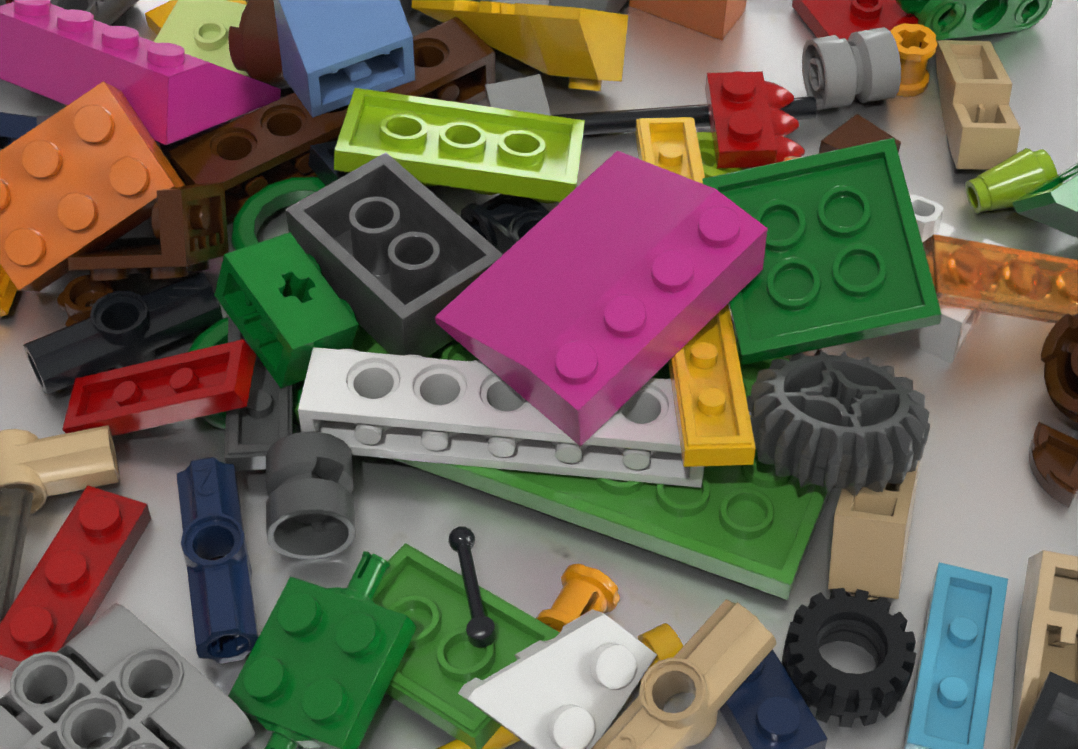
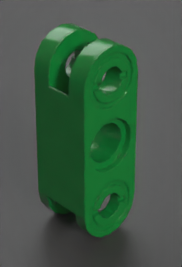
M896 0V3L904 12L914 14L919 19L918 24L931 29L936 34V40L1023 31L1031 28L1043 19L1053 0Z

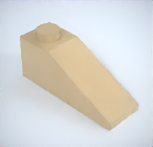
M921 460L918 461L916 471L907 472L902 484L887 483L883 492H874L867 487H862L857 496H854L846 489L841 490L834 514L828 589L845 588V592L855 597L857 589L868 591L867 600H876L880 597L899 599Z
M1043 550L1028 558L1018 625L1010 749H1015L1038 693L1049 672H1053L1078 684V556Z

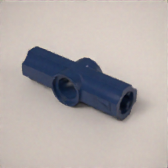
M215 457L193 460L184 471L177 473V485L183 529L181 547L187 566L196 651L199 658L215 660L219 664L244 660L246 655L252 651L259 634L251 583L252 569L245 540L236 469L234 464H225L218 461ZM218 556H224L223 558L217 560H210Z

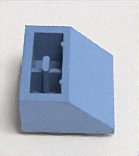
M273 0L283 77L312 118L349 105L354 88L384 92L415 80L413 35L400 0Z

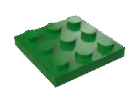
M894 138L702 179L704 185L717 189L768 228L763 270L729 302L743 365L940 324L942 314Z

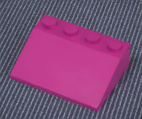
M14 0L12 3L0 6V79L65 105H69L104 81L122 91L153 139L165 145L279 100L281 96V89L185 54L184 48L177 44L156 43L140 37L139 32L133 28L110 26L94 20V15L87 11L67 10L51 4L50 0Z
M616 151L435 316L436 324L581 447L763 270L768 228L717 189L623 152Z

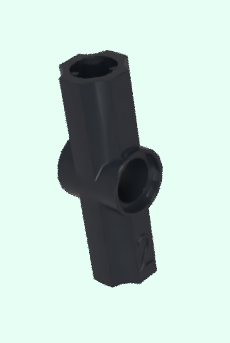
M201 272L142 296L131 291L108 293L99 298L92 306L89 318L28 342L23 346L43 392L48 395L74 384L76 378L97 374L107 369L114 370L152 361L156 358L159 347L211 326L220 319H223L221 307L214 296L212 285L204 273Z

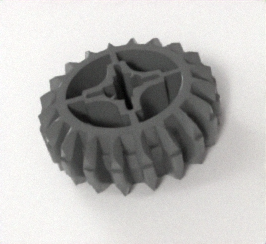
M817 349L814 356L798 353L791 355L789 361L774 359L769 369L758 372L756 382L752 385L751 396H747L755 450H758V461L764 464L775 465L776 476L786 477L793 475L799 478L800 487H805L812 483L824 486L828 494L833 488H842L854 496H857L862 487H867L874 492H883L887 483L902 484L907 472L916 471L918 461L923 457L930 430V424L928 423L930 412L924 408L925 395L913 390V380L907 377H895L894 367L889 365L883 367L871 364L870 357L859 360L848 357L845 351L840 356L827 355L821 349Z

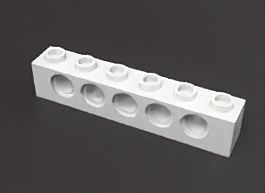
M313 347L298 407L301 432L315 431L331 434L343 440L351 449L352 455L699 488L702 486L704 466L683 467L671 379L651 378L580 447L480 360L459 361L426 358L413 354L393 355L359 352L354 349L337 350Z

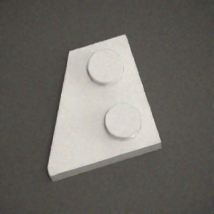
M592 609L563 626L561 632L555 638L547 641L539 640L515 654L517 661L484 680L474 678L465 683L458 694L532 749H591L605 734L657 654L606 614Z

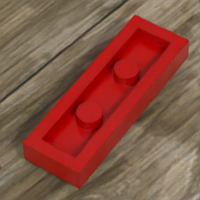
M242 339L76 378L62 430L65 433H71L109 425L112 436L247 407L256 354L246 341Z
M87 485L0 623L1 668L14 672L22 661L34 654L47 651L57 652L90 624L151 521L148 504Z

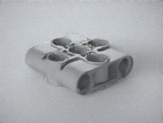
M118 603L112 605L57 652L47 651L34 654L22 661L13 672L10 680V691L0 698V749H88L86 747L91 742L102 737L112 738L103 746L93 749H241L255 735L252 724L229 696L132 612ZM167 689L166 692L158 697L143 698L152 690ZM62 694L53 702L40 704L51 695Z

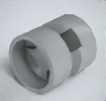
M883 27L853 32L848 40L846 38L839 39L836 35L807 40L802 54V73L807 96L815 97L817 110L851 105L854 98L861 103L895 98L901 83V62L898 47L892 33Z

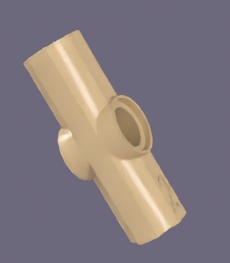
M109 425L40 439L35 434L26 430L7 429L0 431V517H25L40 510L46 503L48 496L83 490L87 485L98 487L119 482L118 461Z
M726 599L673 658L658 661L646 671L641 680L640 695L591 749H684L685 747L701 743L710 736L716 726L718 710L777 645L774 635L738 602L733 603ZM685 692L695 695L692 704L684 711L678 713L663 711L666 702L675 694Z

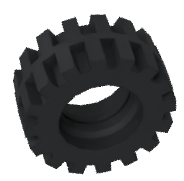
M845 588L832 589L830 599L828 600L821 592L812 596L808 607L802 604L795 612L793 622H790L783 649L782 665L807 706L817 708L815 718L827 723L831 715L839 717V727L852 728L855 718H860L863 725L867 726L876 723L879 712L885 718L895 710L898 701L901 702L912 676L917 654L913 652L916 644L913 631L905 632L908 621L901 612L894 615L889 614L890 602L882 597L876 603L867 600L869 592L860 589L856 590L855 597H847ZM835 641L854 643L863 647L873 656L877 668L862 674L845 673L833 668L824 660L819 652V648L824 644Z

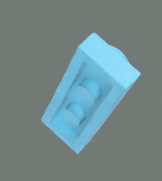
M938 563L933 579L903 749L984 748L1008 584L1007 578Z

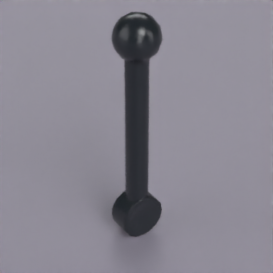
M459 526L449 534L448 543L452 550L458 553L471 620L466 626L468 640L473 646L478 648L487 647L495 641L496 629L493 620L485 616L471 552L475 544V535L471 529Z

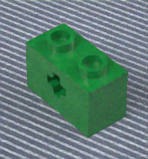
M290 232L224 254L214 296L281 389L305 380L313 347L337 350L351 349L359 326L351 306L344 299L338 297L323 277L315 258L305 253Z

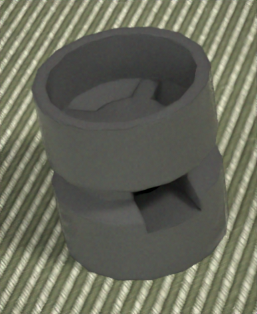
M315 431L299 432L280 438L270 446L266 454V489L269 496L266 501V534L268 544L276 552L291 558L305 560L321 559L339 554L348 548L356 537L354 498L351 494L354 489L351 449L343 440L331 434Z

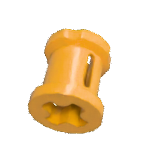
M904 23L895 26L890 31L896 41L901 62V83L896 96L913 97L923 93L928 87L930 75L926 67L928 59L936 53L937 42L936 34L928 27L921 24Z
M582 564L569 565L561 576L563 588L551 608L542 610L536 619L561 632L563 626L592 609L602 613L613 611L620 601L618 587L610 577L598 569Z

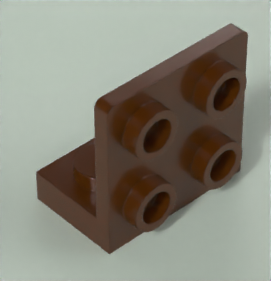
M224 182L200 183L157 190V202L153 206L151 219L153 232L156 238L161 241V245L115 246L68 257L69 270H90L91 280L126 279L129 278V274L150 272L151 279L179 278L188 276V272L209 270V260L229 253Z

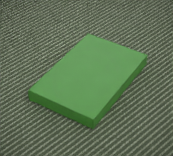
M405 543L388 560L390 567L385 572L372 598V601L378 606L407 615L417 626L385 693L451 736L464 742L470 748L482 749L501 725L460 696L458 692L470 680L474 678L480 680L488 678L517 661L515 654L539 640H551L560 632L479 586L485 616L492 619L495 624L496 639L487 647L478 648L473 646L469 642L466 632V626L471 620L462 575Z

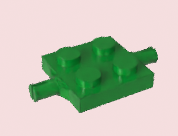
M364 551L347 588H324L290 576L228 695L248 719L261 723L272 734L265 749H297L298 747L305 749L359 748L417 629L415 623L407 615L378 606L372 601L385 572L390 567V563L374 553L371 555L369 552Z

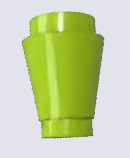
M1025 148L978 175L976 178L966 181L965 190L970 206L975 213L979 214L985 211L1013 208L1012 202L1058 174L1053 160L1044 149L1031 151Z

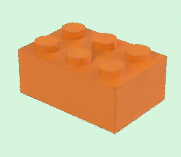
M104 81L0 151V264L18 291L40 292L71 271L68 267V257L104 249L150 218L153 206L157 202V190L185 186L121 90Z

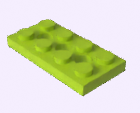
M354 88L334 150V170L352 172L386 152L426 187L442 185L470 189L482 195L498 193L531 198L540 203L561 202L576 189L585 120Z

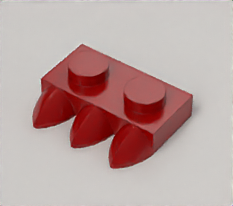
M763 71L707 73L705 93L717 169L754 168L782 162L788 156L802 157L804 155L805 149L785 137L799 127L798 120L780 110L794 101V95L776 83L764 81Z

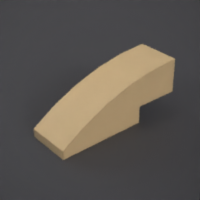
M936 40L937 48L935 55L940 103L948 144L956 169L989 170L1017 153L1021 128L1009 106L1012 82L991 41Z

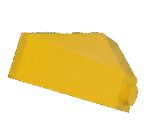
M412 0V8L442 23L458 17L487 45L547 75L569 77L568 88L601 91L602 80L622 82L628 15L576 7L523 3L509 4L468 0Z

